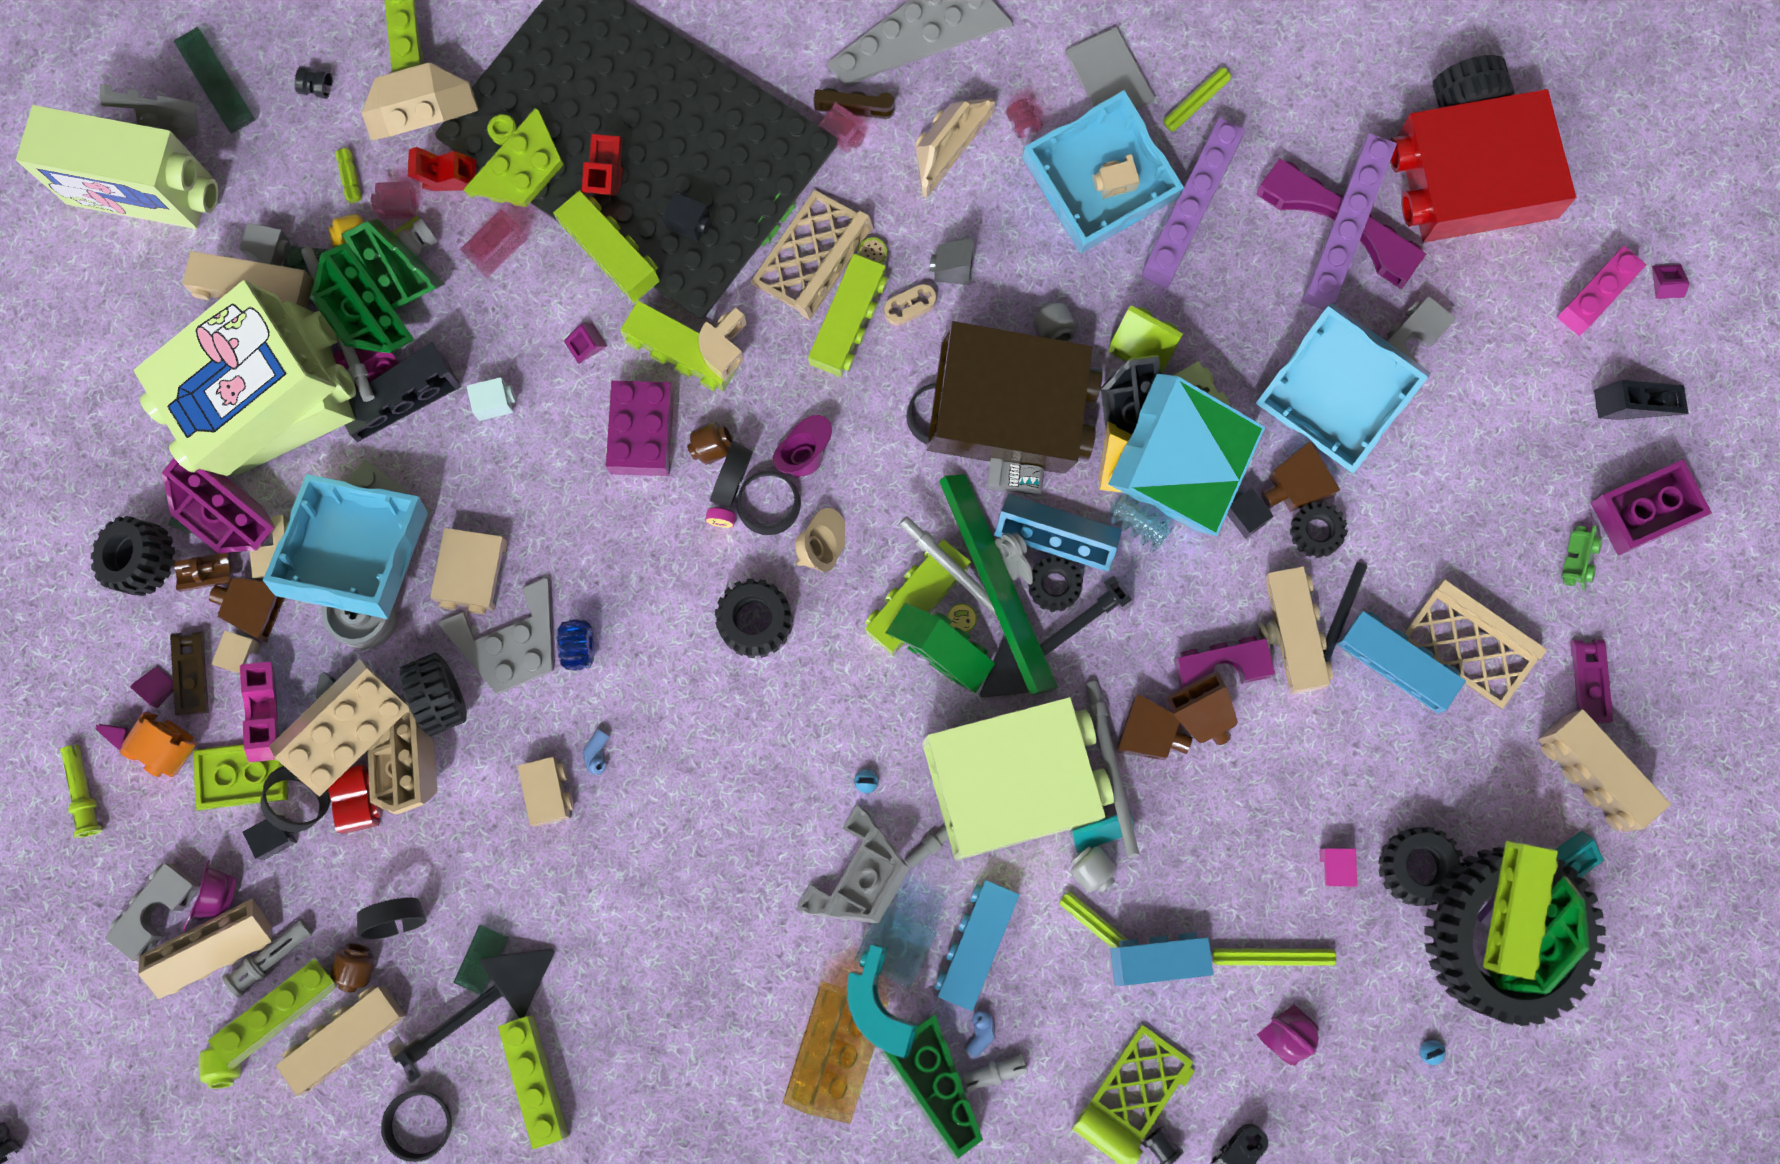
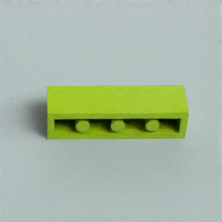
M579 190L554 211L553 214L561 227L634 304L660 282L655 272L658 267L648 255L642 257L637 252L639 247L629 235L624 238L618 232L621 228L610 215L607 218L600 212L602 207L592 196L587 198Z
M853 253L808 355L809 365L842 377L844 370H851L855 360V355L852 354L855 345L862 344L867 329L863 328L867 318L873 319L878 307L875 299L878 293L883 294L889 282V277H886L885 265Z
M640 301L636 302L620 329L625 338L624 342L629 347L637 351L641 347L651 352L649 356L661 364H665L666 361L676 366L674 369L687 378H690L691 374L701 379L700 384L711 391H715L718 388L724 392L737 371L736 369L723 381L704 361L699 347L700 333Z
M943 539L938 544L965 572L970 568L971 561ZM927 551L923 555L926 558L919 567L914 565L906 573L904 585L900 589L897 587L893 588L884 600L887 604L880 612L877 609L873 611L865 621V624L868 625L865 628L866 634L892 656L895 655L904 642L890 637L885 632L904 603L931 613L958 582Z
M1506 840L1483 968L1501 974L1534 980L1540 963L1539 951L1541 940L1546 930L1545 918L1547 908L1551 902V886L1553 875L1557 870L1556 859L1558 851Z
M314 958L207 1041L232 1070L325 998L336 986Z
M526 1016L497 1026L532 1150L569 1137L535 1016Z

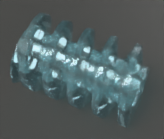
M1124 493L1110 512V514H1113L1111 523L1115 525L1122 520L1121 529L1123 532L1132 527L1130 535L1132 539L1141 534L1140 544L1144 546L1151 541L1150 552L1157 551L1175 526L1169 529L1170 518L1167 517L1159 522V510L1150 515L1148 514L1149 503L1140 508L1138 507L1140 501L1136 499L1130 501L1129 495Z

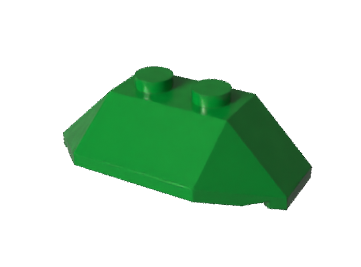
M346 242L321 253L310 298L344 346L391 353L413 342V336Z
M1563 876L1551 890V902L1547 908L1545 918L1546 930L1541 940L1539 951L1540 963L1534 980L1501 974L1487 969L1499 989L1548 994L1589 950L1585 900L1569 878Z

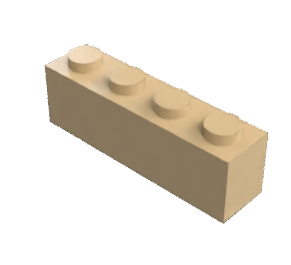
M190 251L182 285L195 298L209 300L210 297L221 299L240 282L245 280L276 294L282 303L291 301L307 309L313 280L305 270Z
M1304 566L1268 573L1265 577L1273 618L1281 637L1280 650L1290 695L1327 688L1330 685L1329 680L1333 679V671L1330 662H1325L1323 650H1326V640L1324 633L1318 632L1316 621L1320 620L1317 603H1312L1310 592L1313 591L1311 575L1305 574Z
M252 898L139 956L138 975L158 999L168 994L177 993L184 986L196 980H202L225 965H232L241 957L266 947L267 944L272 942V926Z
M373 985L358 995L359 1002L351 1008L349 1005H346L332 1016L335 1019L326 1027L323 1024L316 1027L307 1035L309 1038L307 1042L301 1046L295 1044L281 1055L283 1060L275 1066L296 1096L308 1093L406 1017L386 986L375 988Z

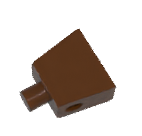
M1309 442L1271 473L1269 478L1274 486L1262 492L1261 495L1269 508L1284 501L1289 511L1292 512L1305 505L1308 506L1312 502L1317 501L1318 503L1332 498L1340 491V488L1313 444Z
M236 577L231 580L228 589L215 585L209 594L210 602L221 605L218 611L219 618L264 642H267L285 599L284 597L275 596L264 582Z
M1218 670L1166 697L1174 716L1199 743L1213 739L1215 744L1223 745L1231 739L1229 729L1235 727L1238 720L1228 689Z
M1137 694L1131 705L1116 752L1164 761L1167 759L1170 749L1187 754L1193 737L1177 732L1180 722L1172 712Z

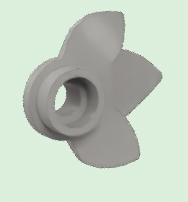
M1016 532L1012 534L1006 533L1001 538L998 537L995 543L1012 582L1020 576L1031 585L1033 577L1030 564L1023 556L1027 553V547L1023 538Z

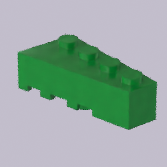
M936 1014L918 1025L909 1056L903 1058L886 1051L881 1053L954 1159H959L983 1141V1137L963 1090L959 1074L950 1056V1051L942 1035Z

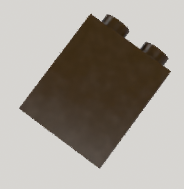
M952 321L941 341L926 451L988 462L991 461V458L1003 459L1004 462L1039 466L1044 471L1062 474L1067 473L1079 461V458L1088 460L1093 451L1096 429L1093 424L1083 423L1086 402L1095 403L1097 401L1103 377L1102 368L1090 366L1093 346Z

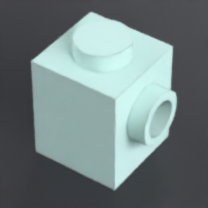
M501 377L467 385L472 413L479 421L513 413L511 403L516 402L512 386H507Z

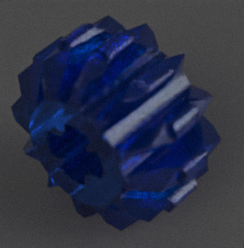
M579 619L562 622L557 629L558 635L556 637L558 658L560 659L561 666L566 670L573 669V671L590 668L594 662L595 654L592 626L586 620Z

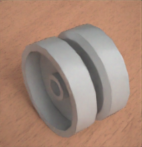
M395 603L389 619L323 606L321 610L323 624L328 633L343 644L360 650L373 649L385 643L395 631L398 621Z

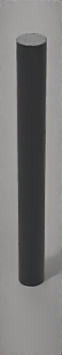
M1357 562L1355 564L1326 636V650H1323L1325 662H1330L1367 570V566Z

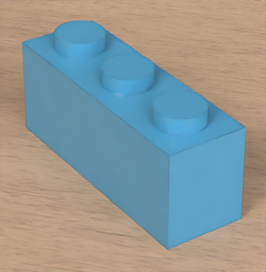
M1197 932L1178 934L1179 940L1169 942L1168 935L1149 937L1150 944L1139 945L1138 939L1119 941L1120 947L1110 948L1114 985L1128 986L1212 976L1214 974L1209 938H1198Z

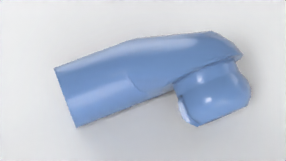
M599 729L595 731L583 749L586 769L594 775H600L606 769L602 748L610 738Z
M978 1011L973 1015L972 1022L974 1023L975 1037L965 1047V1050L975 1059L995 1038L993 1018L984 1011Z

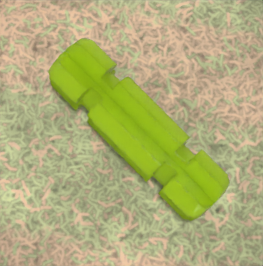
M349 148L337 149L335 157L339 163L338 170L342 187H344L345 199L348 203L359 202L362 200V195L358 188L359 182L355 165H353L352 152Z

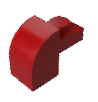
M591 134L590 163H583L582 192L605 195L618 194L623 176V167H621L622 137Z
M417 146L409 149L408 177L422 182L423 189L429 191H464L463 189L476 176V160L462 153L452 151L438 156Z

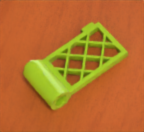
M1141 1025L1071 1129L1116 1163L1136 1164L1143 1153V1150L1139 1148L1142 1140L1179 1084L1183 1087L1187 1085L1195 1070L1190 1068L1194 1062L1144 1025ZM1143 1034L1154 1041L1156 1055L1139 1058L1137 1043ZM1159 1046L1169 1053L1161 1054ZM1133 1051L1134 1059L1127 1060ZM1174 1056L1184 1063L1177 1075L1165 1077L1162 1057ZM1157 1058L1160 1078L1143 1080L1140 1061ZM1135 1062L1138 1081L1122 1084L1119 1070L1123 1064ZM1116 1077L1117 1085L1109 1086ZM1173 1079V1081L1167 1088L1166 1080ZM1161 1081L1163 1096L1159 1101L1148 1103L1144 1084ZM1139 1085L1143 1104L1126 1107L1123 1087ZM1118 1088L1121 1108L1108 1109L1099 1102L1106 1090ZM1149 1106H1155V1108L1150 1114ZM1144 1107L1146 1122L1138 1131L1129 1124L1127 1110ZM1122 1111L1123 1119L1114 1112Z

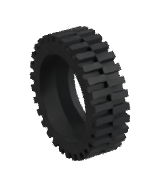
M1492 847L1493 851L1486 849L1477 851L1478 857L1469 855L1462 859L1466 867L1454 865L1449 871L1455 878L1443 877L1439 885L1445 889L1444 893L1434 892L1431 900L1437 902L1438 906L1436 911L1427 909L1426 917L1434 919L1433 926H1424V935L1433 937L1432 943H1425L1426 953L1437 957L1429 960L1430 967L1435 971L1441 972L1436 976L1439 984L1448 987L1445 991L1450 997L1458 999L1457 1002L1472 1009V1011L1511 1025L1515 1023L1520 1026H1529V1022L1536 1025L1546 1023L1544 1017L1555 1020L1561 1017L1558 1009L1569 1012L1575 1007L1570 1000L1571 998L1582 1001L1587 995L1581 989V986L1583 984L1593 986L1596 979L1589 975L1591 968L1599 971L1601 969L1602 962L1594 959L1596 952L1605 953L1606 945L1598 943L1597 936H1606L1605 926L1596 924V920L1604 918L1602 909L1591 907L1592 904L1599 900L1595 893L1585 891L1590 887V884L1586 879L1577 877L1579 872L1576 869L1565 866L1566 862L1556 859L1557 870L1553 875L1551 890L1564 876L1569 878L1585 900L1589 950L1548 994L1499 989L1493 978L1478 968L1473 951V931L1482 906L1491 894L1497 890L1505 848Z

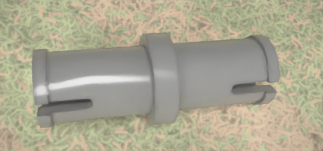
M1019 1054V1056L997 1063L993 1060L989 1062L988 1066L967 1073L964 1072L963 1078L970 1093L973 1090L992 1084L996 1086L1002 1085V1081L1028 1074L1023 1055Z

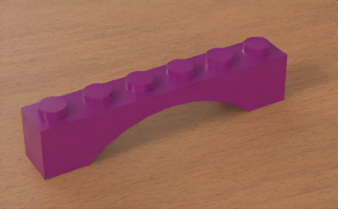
M1280 158L1261 183L1256 194L1280 211H1309L1326 216L1332 220H1335L1343 199V195L1331 192L1324 187L1320 180L1308 177L1300 172L1295 164L1288 161L1285 162ZM1371 214L1369 215L1360 242L1371 257L1376 273L1402 290L1427 253L1422 251L1417 243L1405 240L1397 235L1395 229L1388 225L1380 224L1373 219Z

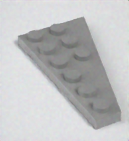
M909 0L831 59L827 65L846 87L877 76V74L887 70L905 66V64L912 61L921 60L960 46L976 38H983L1001 29H1008L1012 27L1013 23L993 0Z

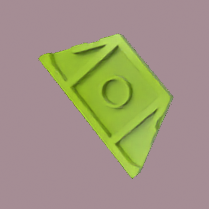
M535 108L463 189L467 196L472 198L481 196L490 198L494 202H510L516 206L527 207L559 171L563 163L539 110Z

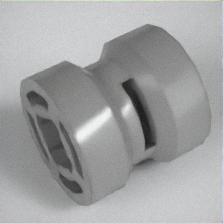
M421 218L414 222L412 228L409 230L404 229L397 234L401 241L416 256L420 255L422 249L426 246L431 247L438 242ZM414 232H417V233H418V235L420 236V238L423 240L422 243H421V242L419 241V239L416 237V235L414 234Z

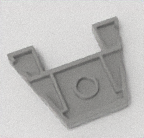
M100 84L101 105L134 108L137 123L132 124L169 130L178 139H189L191 136H197L196 103L157 95L156 100L140 97L139 91L127 89L126 94L112 91V85Z
M547 578L521 588L532 617L482 638L474 639L466 615L463 612L438 622L443 632L497 695L553 672L550 583Z
M856 805L843 829L863 840L832 896H828L809 885L796 908L806 915L879 923L910 870V867L867 811Z

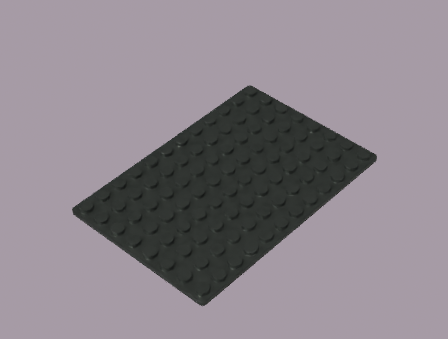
M542 0L472 86L479 111L444 121L435 132V136L439 141L452 150L475 159L476 167L482 169L502 146L496 144L488 134L487 126L489 121L496 115L505 114L510 116L515 121L517 127H519L535 108L539 110L563 166L530 204L555 221L557 219L553 212L579 190L582 192L583 163H590L591 134L622 137L621 167H623V176L618 194L582 193L587 198L592 196L602 207L600 211L605 218L610 215L620 226L621 229L618 232L624 238L629 235L639 247L637 252L642 257L648 255L657 265L658 269L655 272L660 282L653 288L699 319L706 317L838 146L836 137L626 0ZM675 192L705 204L711 216V225L706 234L702 233L698 242L667 229L662 219ZM779 193L780 195L778 196V198H777V199L775 200V202H774L773 200L775 199V197H776L777 194Z

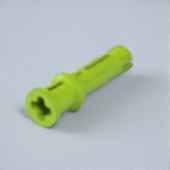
M77 744L74 745L73 749L72 745L60 748V753L71 798L68 813L72 814L75 831L73 836L74 838H85L101 833L103 829L97 822L95 813L97 802L90 797L80 751L81 747Z

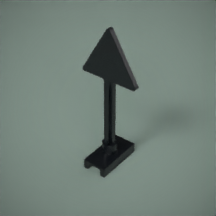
M1114 575L1104 582L1107 592L1097 598V603L1040 644L1044 656L1048 655L1104 612L1108 614L1117 606L1125 611L1134 605L1130 596H1126L1122 589L1118 587L1119 583ZM1004 637L994 660L995 664L989 672L980 692V697L982 698L1029 693L1008 641Z
M543 949L480 958V964L494 982L493 987L420 1040L417 1038L409 1045H406L397 1036L389 1042L388 1047L392 1059L395 1063L400 1062L403 1066L406 1078L410 1084L421 1076L417 1062L428 1054V1050L499 998L505 997L517 1016L523 1018L555 954L554 950Z

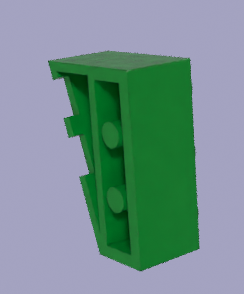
M378 218L368 220L342 234L349 248L393 310L445 285Z
M904 603L885 633L908 644V650L914 654L918 652L930 662V666L957 685L976 693L995 664L986 656L988 651L976 642L970 643L968 641L970 635L958 627L952 628L950 626L952 620L944 614L936 611L935 615Z

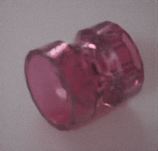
M1030 98L1016 101L1005 111L1008 120L1015 124L1014 132L1019 139L1026 137L1023 130L1030 126L1033 134L1043 127L1040 117L1034 115L1035 107Z

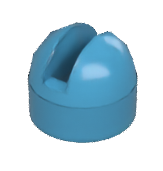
M863 769L856 774L854 783L858 791L868 794L876 790L879 779L873 770ZM859 778H874V784L859 783Z
M1429 1039L1421 1044L1419 1055L1425 1063L1438 1065L1445 1059L1446 1050L1441 1042ZM1440 1048L1441 1053L1430 1058L1427 1057L1426 1053Z

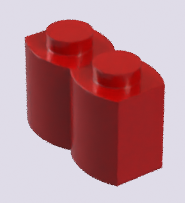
M358 765L348 768L328 788L332 802L335 829L337 833L341 834L379 826V818L382 817V808L370 802L368 766Z

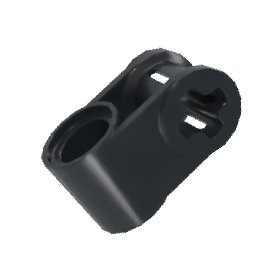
M1249 1123L1244 1124L1220 1148L1221 1154L1218 1157L1214 1156L1210 1164H1256L1268 1148V1137L1258 1126ZM1249 1134L1253 1137L1256 1136L1255 1138L1258 1141L1256 1146L1248 1145L1246 1137Z

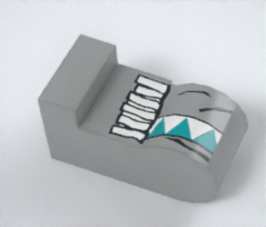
M991 458L987 490L1040 494L1042 491L1044 469L1039 466L1020 465V463L1004 462L1003 459Z

